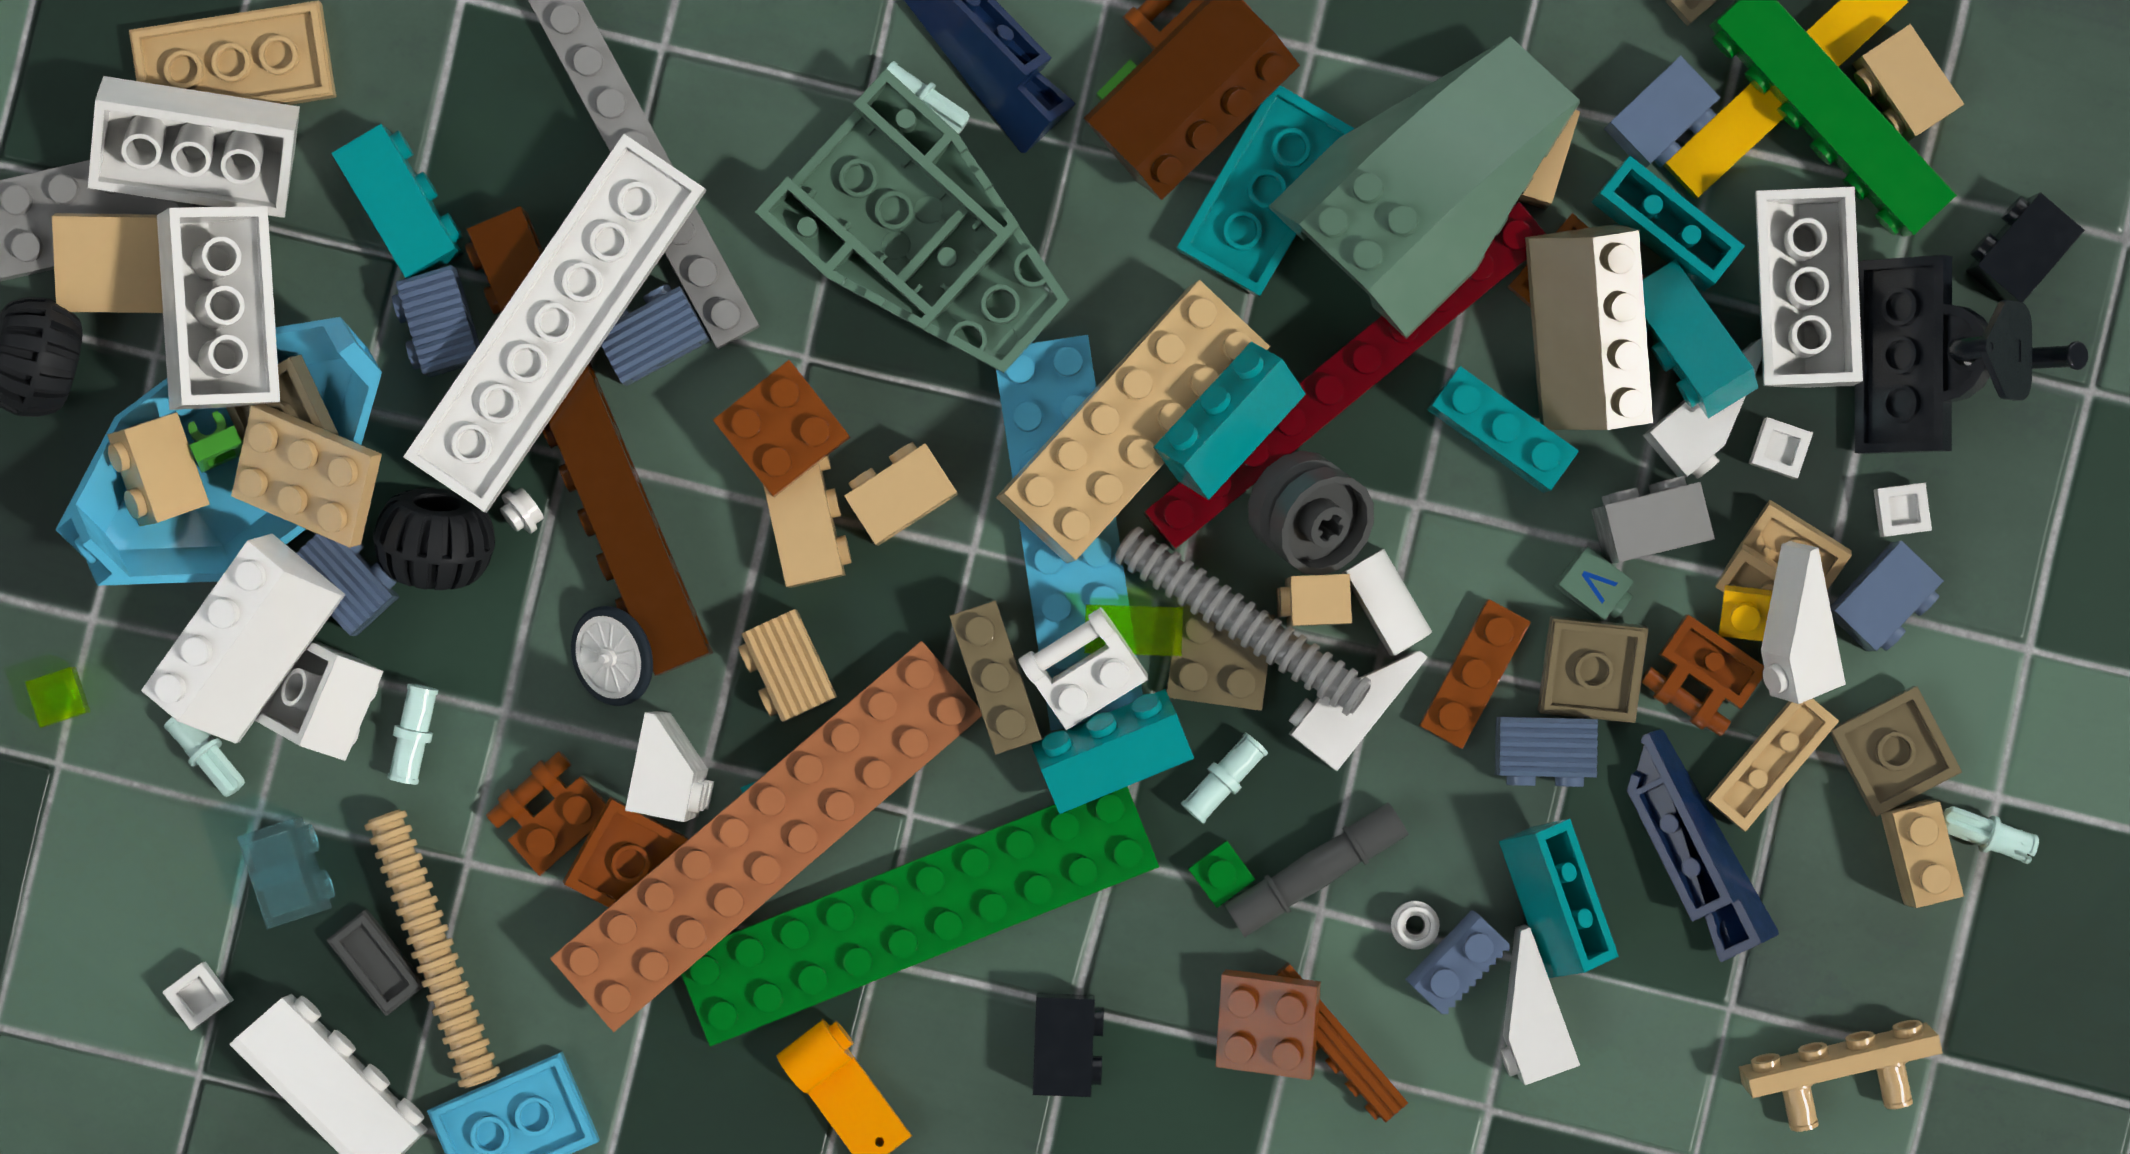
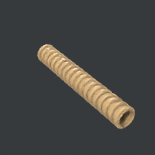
M398 809L368 820L364 827L366 831L371 830L373 838L369 839L371 845H377L378 852L375 853L376 859H382L384 865L380 867V871L382 874L387 873L389 878L385 885L387 888L392 887L394 894L390 898L392 902L397 901L399 909L395 910L396 915H402L405 922L400 925L402 931L407 930L410 937L406 938L407 945L413 944L415 951L411 953L412 959L418 958L420 966L416 967L417 973L423 972L425 980L421 981L423 988H429L430 994L426 996L428 1002L433 1001L435 1008L432 1009L433 1016H439L441 1021L437 1024V1028L445 1032L446 1037L442 1038L444 1045L449 1044L451 1051L447 1053L448 1058H454L456 1065L452 1067L453 1072L459 1073L461 1076V1080L457 1083L459 1087H465L466 1089L497 1077V1074L501 1071L499 1066H493L492 1060L495 1058L494 1052H488L486 1047L490 1044L489 1038H483L481 1031L485 1030L483 1023L478 1024L476 1017L480 1015L479 1010H473L471 1006L475 999L473 995H467L466 988L469 987L468 981H462L460 975L464 973V969L462 966L457 967L455 960L459 959V955L457 952L452 953L450 946L454 942L452 938L447 939L445 932L449 930L448 925H442L440 917L444 915L443 911H437L434 903H437L439 900L436 895L431 896L429 889L433 888V884L431 881L426 882L424 876L428 873L426 867L421 868L419 863L423 859L422 854H416L414 846L418 845L416 839L410 838L409 832L413 830L410 824L406 825L403 819L408 815L406 810L401 811Z

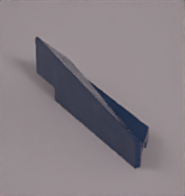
M904 0L1021 153H1026L1076 105L1071 98L1039 73L1045 68L1052 57L996 0Z

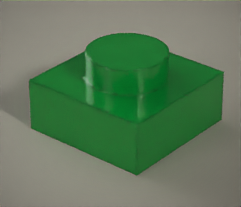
M1227 840L1188 867V870L1216 908L1256 880Z

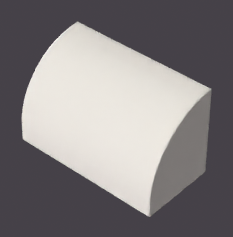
M1385 549L1376 552L1342 572V574H1350V588L1390 656L1399 654L1432 633L1431 628Z

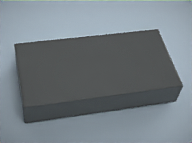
M368 909L362 911L327 939V942L385 1016L392 1013L423 988L421 984L423 979Z

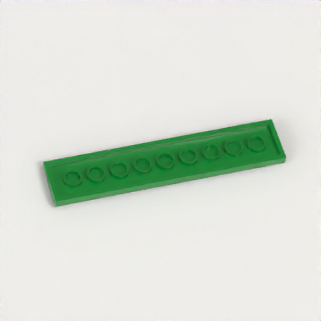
M1124 787L1059 814L1056 805L1053 804L728 934L681 975L708 1044L711 1047L1159 867V864L1129 789Z

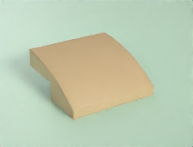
M1769 500L1733 554L1715 587L1724 592L1725 585L1773 590L1781 545L1792 541L1819 548L1828 590L1851 558L1852 550L1772 500Z

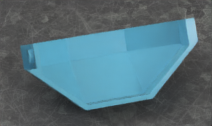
M341 317L275 327L278 364L289 357L302 355L339 436L362 445L382 374L368 347ZM166 378L114 417L55 529L86 559L97 586L218 582L247 540L272 533L284 544H287L306 530L301 526L231 497L240 456L201 473L194 458L210 505L145 526H139L137 519L130 515L124 500V493L127 490L121 473L113 468L108 456L110 442L107 434L177 412L190 445L195 443L188 430V423L192 421L197 425L199 432L204 435L212 434L217 428L212 415L215 411L223 415L227 428L234 425L226 407L169 410L168 382Z

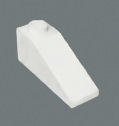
M1761 338L1742 350L1753 366L1755 373L1762 359ZM1746 396L1709 419L1699 405L1691 408L1683 400L1643 434V437L1677 477H1688L1690 474H1693L1699 479L1720 461L1715 456V453L1725 446Z
M1788 541L1781 545L1761 654L1764 664L1763 679L1766 687L1769 689L1770 696L1797 704L1846 685L1819 548Z
M1415 651L1359 677L1360 679L1364 677L1371 680V687L1356 711L1348 716L1342 713L1343 707L1340 705L1336 707L1329 705L1330 699L1326 696L1323 699L1317 697L1313 703L1306 698L1288 720L1294 725L1289 735L1330 768L1338 771L1428 657L1421 651Z
M1523 924L1515 927L1503 1036L1507 1047L1500 1049V1054L1510 1077L1518 1075L1519 1080L1524 1085H1528L1578 1067L1580 1063L1531 928Z

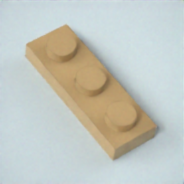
M1813 698L1800 704L1788 701L1705 800L1739 829L1746 832L1837 725L1839 720Z

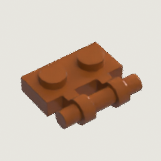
M1687 614L1658 654L1674 665L1667 676H1664L1653 667H1649L1643 675L1641 683L1655 692L1653 695L1655 699L1664 705L1670 702L1689 715V722L1701 730L1706 727L1721 737L1731 721L1717 712L1718 708L1726 700L1736 708L1742 709L1762 680L1764 665ZM1688 675L1710 689L1702 701L1681 687Z
M560 751L555 753L546 762L540 760L530 769L532 774L513 791L508 788L497 798L499 803L486 814L487 818L498 829L512 817L522 826L508 841L539 876H542L589 835L606 805V801L584 776H580L569 787L563 783L558 776L572 764ZM547 789L555 799L537 815H534L526 804L542 790Z

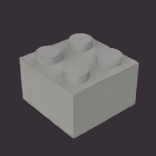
M1685 476L1648 485L1649 495L1639 497L1638 489L1632 488L1603 496L1604 506L1591 509L1603 558L1609 563L1615 564L1714 540L1701 482L1687 485Z

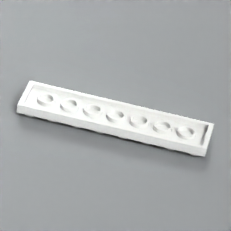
M623 134L403 457L487 513L703 197L706 189Z

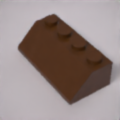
M1204 0L1083 119L1136 182L1160 200H1163L1271 95L1300 64L1276 33L1242 0Z

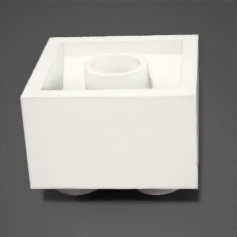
M313 639L255 721L301 747L346 761L351 747L358 739L361 723L370 702L377 694L378 683L384 671L357 657Z

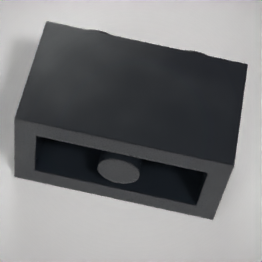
M2041 192L2027 200L2020 196L2001 217L2007 223L1996 236L1988 233L1970 253L1976 260L1966 271L2001 301L2012 300L2023 303L2085 231Z
M1037 993L1033 1095L1091 1097L1092 1085H1101L1102 1056H1093V1036L1103 1037L1104 1007H1095L1094 995Z

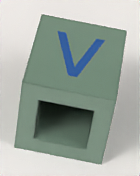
M1586 546L1578 551L1552 586L1596 620L1602 621L1609 615L1616 619L1622 613L1633 597L1627 591L1634 581L1589 546Z

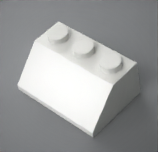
M652 711L644 713L625 811L686 822L698 817L700 811L708 810L714 781L706 780L708 768L670 712Z

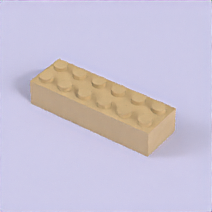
M1198 280L1180 295L996 498L1064 562L1076 561L1165 463L1153 448L1251 341L1266 350L1270 346L1201 280Z

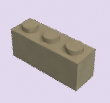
M995 600L950 615L949 617L995 755L1041 740L1042 737L997 601Z

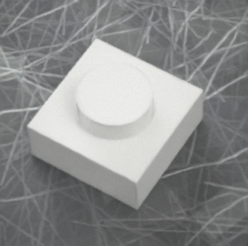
M1766 417L1763 419L1749 464L1791 479H1798L1813 432Z
M1926 483L1873 490L1880 537L1932 531Z
M206 961L197 965L162 992L191 1031L234 1001Z

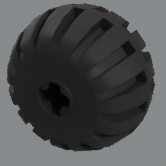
M26 297L9 302L0 314V408L18 416L40 417L60 410L67 400L77 370L83 336L81 321L75 314L59 306L51 299Z
M416 488L394 495L380 511L373 531L376 557L385 573L399 583L425 590H453L474 583L489 566L496 542L493 523L488 512H483L457 493L442 488Z

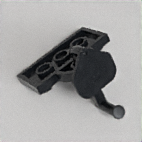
M1933 255L1858 261L1863 382L1855 385L1856 454L1952 451V402L1970 398L1984 387L1989 377L2001 399L2021 401L2029 395L2032 384V369L2070 367L2074 370H2081L2088 362V350L2079 341L2071 342L2067 346L2032 347L2031 315L2027 306L2022 302L2012 300L2000 301L1989 323L1986 322L1984 317L1970 308L1952 305V256ZM1964 362H1970L1972 364L1966 365Z

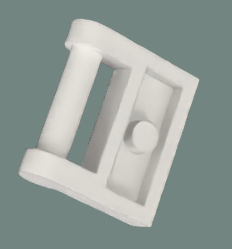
M1101 607L1088 615L1089 620L1052 644L1036 654L1030 651L1018 659L1026 676L1035 684L1066 730L1148 680L1147 672ZM1099 636L1105 641L1106 645L1053 678L1046 669Z

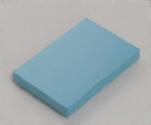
M563 1051L427 1110L445 1154H572L600 1141Z

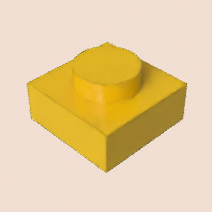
M1725 585L1719 635L1721 637L1763 641L1773 590Z

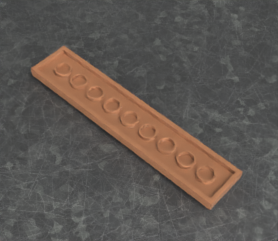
M920 641L551 956V961L614 1033L982 717L980 708L923 641Z

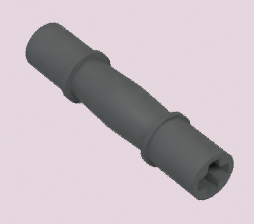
M1387 802L1351 826H1344L1342 828L1344 833L1307 852L1272 878L1267 874L1264 876V880L1224 904L1243 936H1248L1285 912L1288 914L1291 912L1289 907L1328 886L1360 862H1363L1364 865L1368 864L1369 859L1408 836L1409 834L1390 803Z

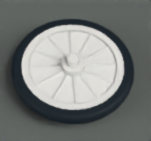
M612 606L595 607L587 611L579 619L572 634L571 656L576 674L585 689L599 701L612 706H624L637 701L647 690L653 673L652 650L642 627L631 615Z

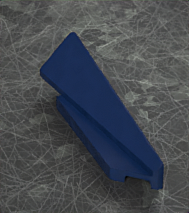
M1659 729L1642 736L1643 750L1637 770L1631 774L1627 792L1692 922L1705 916L1720 962L1778 936L1779 932L1665 732Z

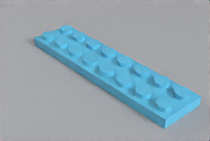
M1088 335L1031 343L1005 373L996 369L1012 479L1096 388ZM1116 517L1076 561L1069 563L1064 562L1019 520L1038 651L1089 620L1088 615L1101 607L1137 657L1123 564L1119 565L1115 562V554L1120 546ZM1099 636L1046 670L1053 678L1103 647L1106 643ZM1140 684L1076 725L1088 721L1098 713L1110 712L1132 703L1143 695L1142 685ZM1047 703L1050 730L1065 729Z

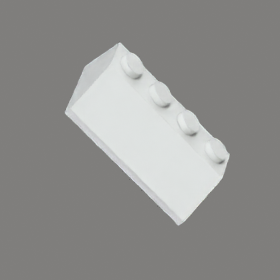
M103 76L95 99L88 188L210 207L268 206L269 216L285 218L300 106Z
M1855 187L1756 191L1755 205L1763 386L1811 388L1854 386L1863 382Z
M268 206L168 208L157 215L169 410L224 408L280 402Z
M271 533L247 540L141 691L178 722L236 744L241 741L346 594L274 534Z
M293 994L282 997L229 1044L339 1154H405L428 1130L421 1123L424 1119L422 1112L406 1098L399 1101L387 1089L390 1085L387 1077L372 1064L365 1067L352 1054L356 1050L352 1042L338 1030H334L331 1033L318 1020L321 1017L320 1011L304 996H300L298 999Z

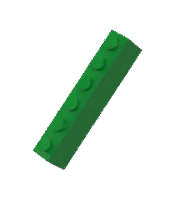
M1736 0L1709 25L1716 33L1712 40L1720 51L1730 59L1736 55L1749 69L1744 73L1746 78L1760 93L1765 94L1770 90L1782 103L1777 108L1782 118L1796 130L1802 126L1814 139L1810 143V147L1816 155L1828 165L1833 162L1838 165L1847 175L1842 179L1845 186L1855 187V196L1858 199L1863 200L1867 197L1879 210L1875 214L1876 219L1889 233L1894 236L1899 232L1903 237L1914 236L1957 196L1777 0Z

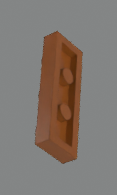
M1487 599L1418 726L1463 749L1531 621Z

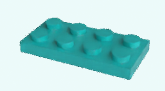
M1280 85L1260 104L1176 250L1259 298L1296 236V233L1270 209L1269 205L1338 138L1355 128Z

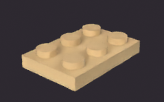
M265 404L253 405L250 408L231 497L351 548L361 545L382 454Z

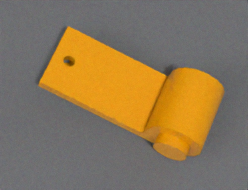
M822 1019L776 1055L780 1065L794 1084L802 1092L809 1094L852 1154H890L912 1137L911 1133L848 1049L854 1043L845 1029L837 1021L829 1025Z

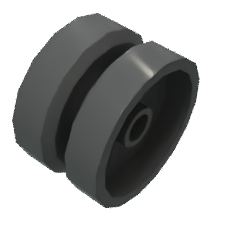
M1298 451L1279 458L1268 466L1256 481L1248 502V521L1256 538L1304 574L1324 575L1338 571L1351 562L1367 543L1374 524V503L1363 485L1322 455L1314 452Z

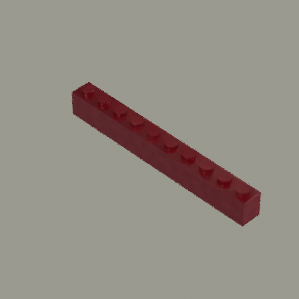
M1520 202L1517 203L1509 213L1508 220L1498 236H1495L1485 252V257L1477 270L1407 339L1383 316L1379 317L1299 383L1306 395L1209 500L1182 483H1178L1144 511L1145 517L1175 551L1250 489L1268 466L1282 456L1296 451L1526 261L1525 237L1546 234L1524 206Z

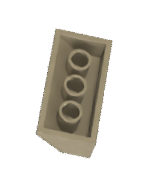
M1611 224L1525 237L1540 423L1549 430H1612L1653 423L1639 230L1619 224Z

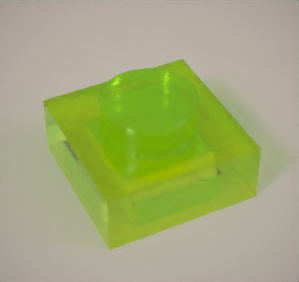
M68 667L25 682L40 728H46L91 713L76 667Z

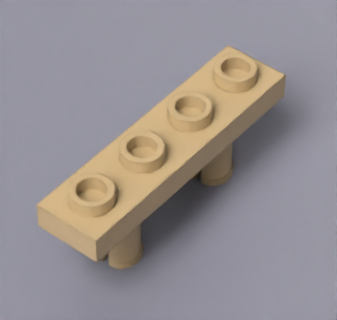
M1907 1020L1894 1024L1891 1031L1874 1034L1871 1031L1855 1032L1846 1036V1041L1828 1046L1823 1042L1805 1044L1798 1048V1053L1780 1057L1779 1054L1775 1053L1762 1054L1752 1058L1751 1064L1739 1066L1738 1068L1742 1085L1752 1098L1782 1092L1789 1127L1792 1131L1803 1132L1814 1129L1819 1125L1811 1090L1813 1084L1876 1069L1885 1108L1901 1109L1913 1104L1905 1064L1909 1061L1942 1054L1943 1052L1939 1035L1926 1022Z

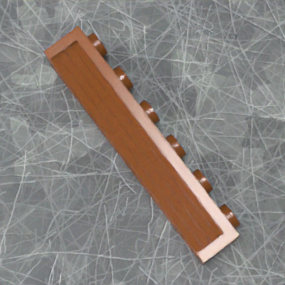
M1289 962L1274 974L1275 976L1302 979ZM1319 1000L1316 1051L1320 1048L1325 1051L1329 1056L1325 1060L1329 1067L1336 1074L1342 1071L1348 1078V1081L1344 1083L1355 1097L1361 1094L1368 1103L1364 1107L1375 1120L1381 1117L1386 1123L1404 1108L1408 1102L1325 1004Z

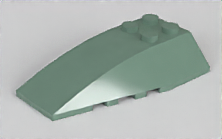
M1510 36L1338 138L1269 207L1303 241L1307 237L1312 240L1370 296L1372 307L1407 339L1477 270L1491 242L1502 230L1508 220L1509 213L1521 194H1524L1533 180L1535 171L1543 158L1549 154L1580 104V100Z
M886 68L854 102L855 111L792 180L787 176L758 207L755 213L827 279L1005 373L1070 300L1034 246H1032L988 177L971 155L959 134Z

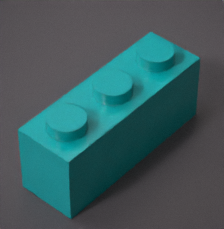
M379 124L331 153L405 278L436 270L463 254L457 244V241L463 238L459 228L449 213L443 216L439 214L432 202L433 199L438 197V194L424 172L418 175L414 172L407 160L414 153L399 130L392 134L383 124Z
M1629 156L1617 168L1591 201L1592 204L1619 225L1639 230L1640 241L1667 263L1676 259L1688 278L1703 291L1716 284L1745 247V245L1632 156Z
M1676 259L1643 279L1646 332L1655 343V345L1651 346L1652 353L1665 372L1673 368L1681 381L1676 383L1677 388L1691 408L1699 405L1709 419L1758 389L1753 366Z
M1251 341L1153 448L1180 483L1209 500L1306 393L1282 358Z
M1461 366L1453 371L1426 409L1543 493L1552 490L1579 452L1575 447Z
M1166 689L1154 694L1142 695L1130 704L1110 712L1098 713L1084 723L1068 730L1052 732L1043 740L1031 744L1059 814L1194 759Z
M1571 819L1532 826L1499 841L1548 978L1585 973L1619 957Z

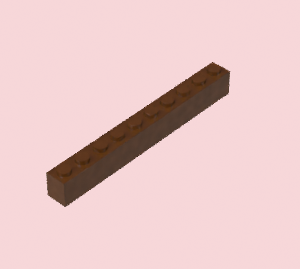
M521 206L467 228L471 242L465 244V248L475 270L478 271L483 268L490 286L484 288V293L494 315L502 313L543 253V248L530 217ZM589 362L544 428L543 434L550 448L558 446L565 463L558 466L562 479L569 492L577 490L584 508L577 510L580 522L588 537L596 535L603 551L596 555L599 567L607 582L612 579L615 580L622 596L615 599L616 606L631 615L642 627L651 646L654 675L661 676L713 654V651L592 364Z

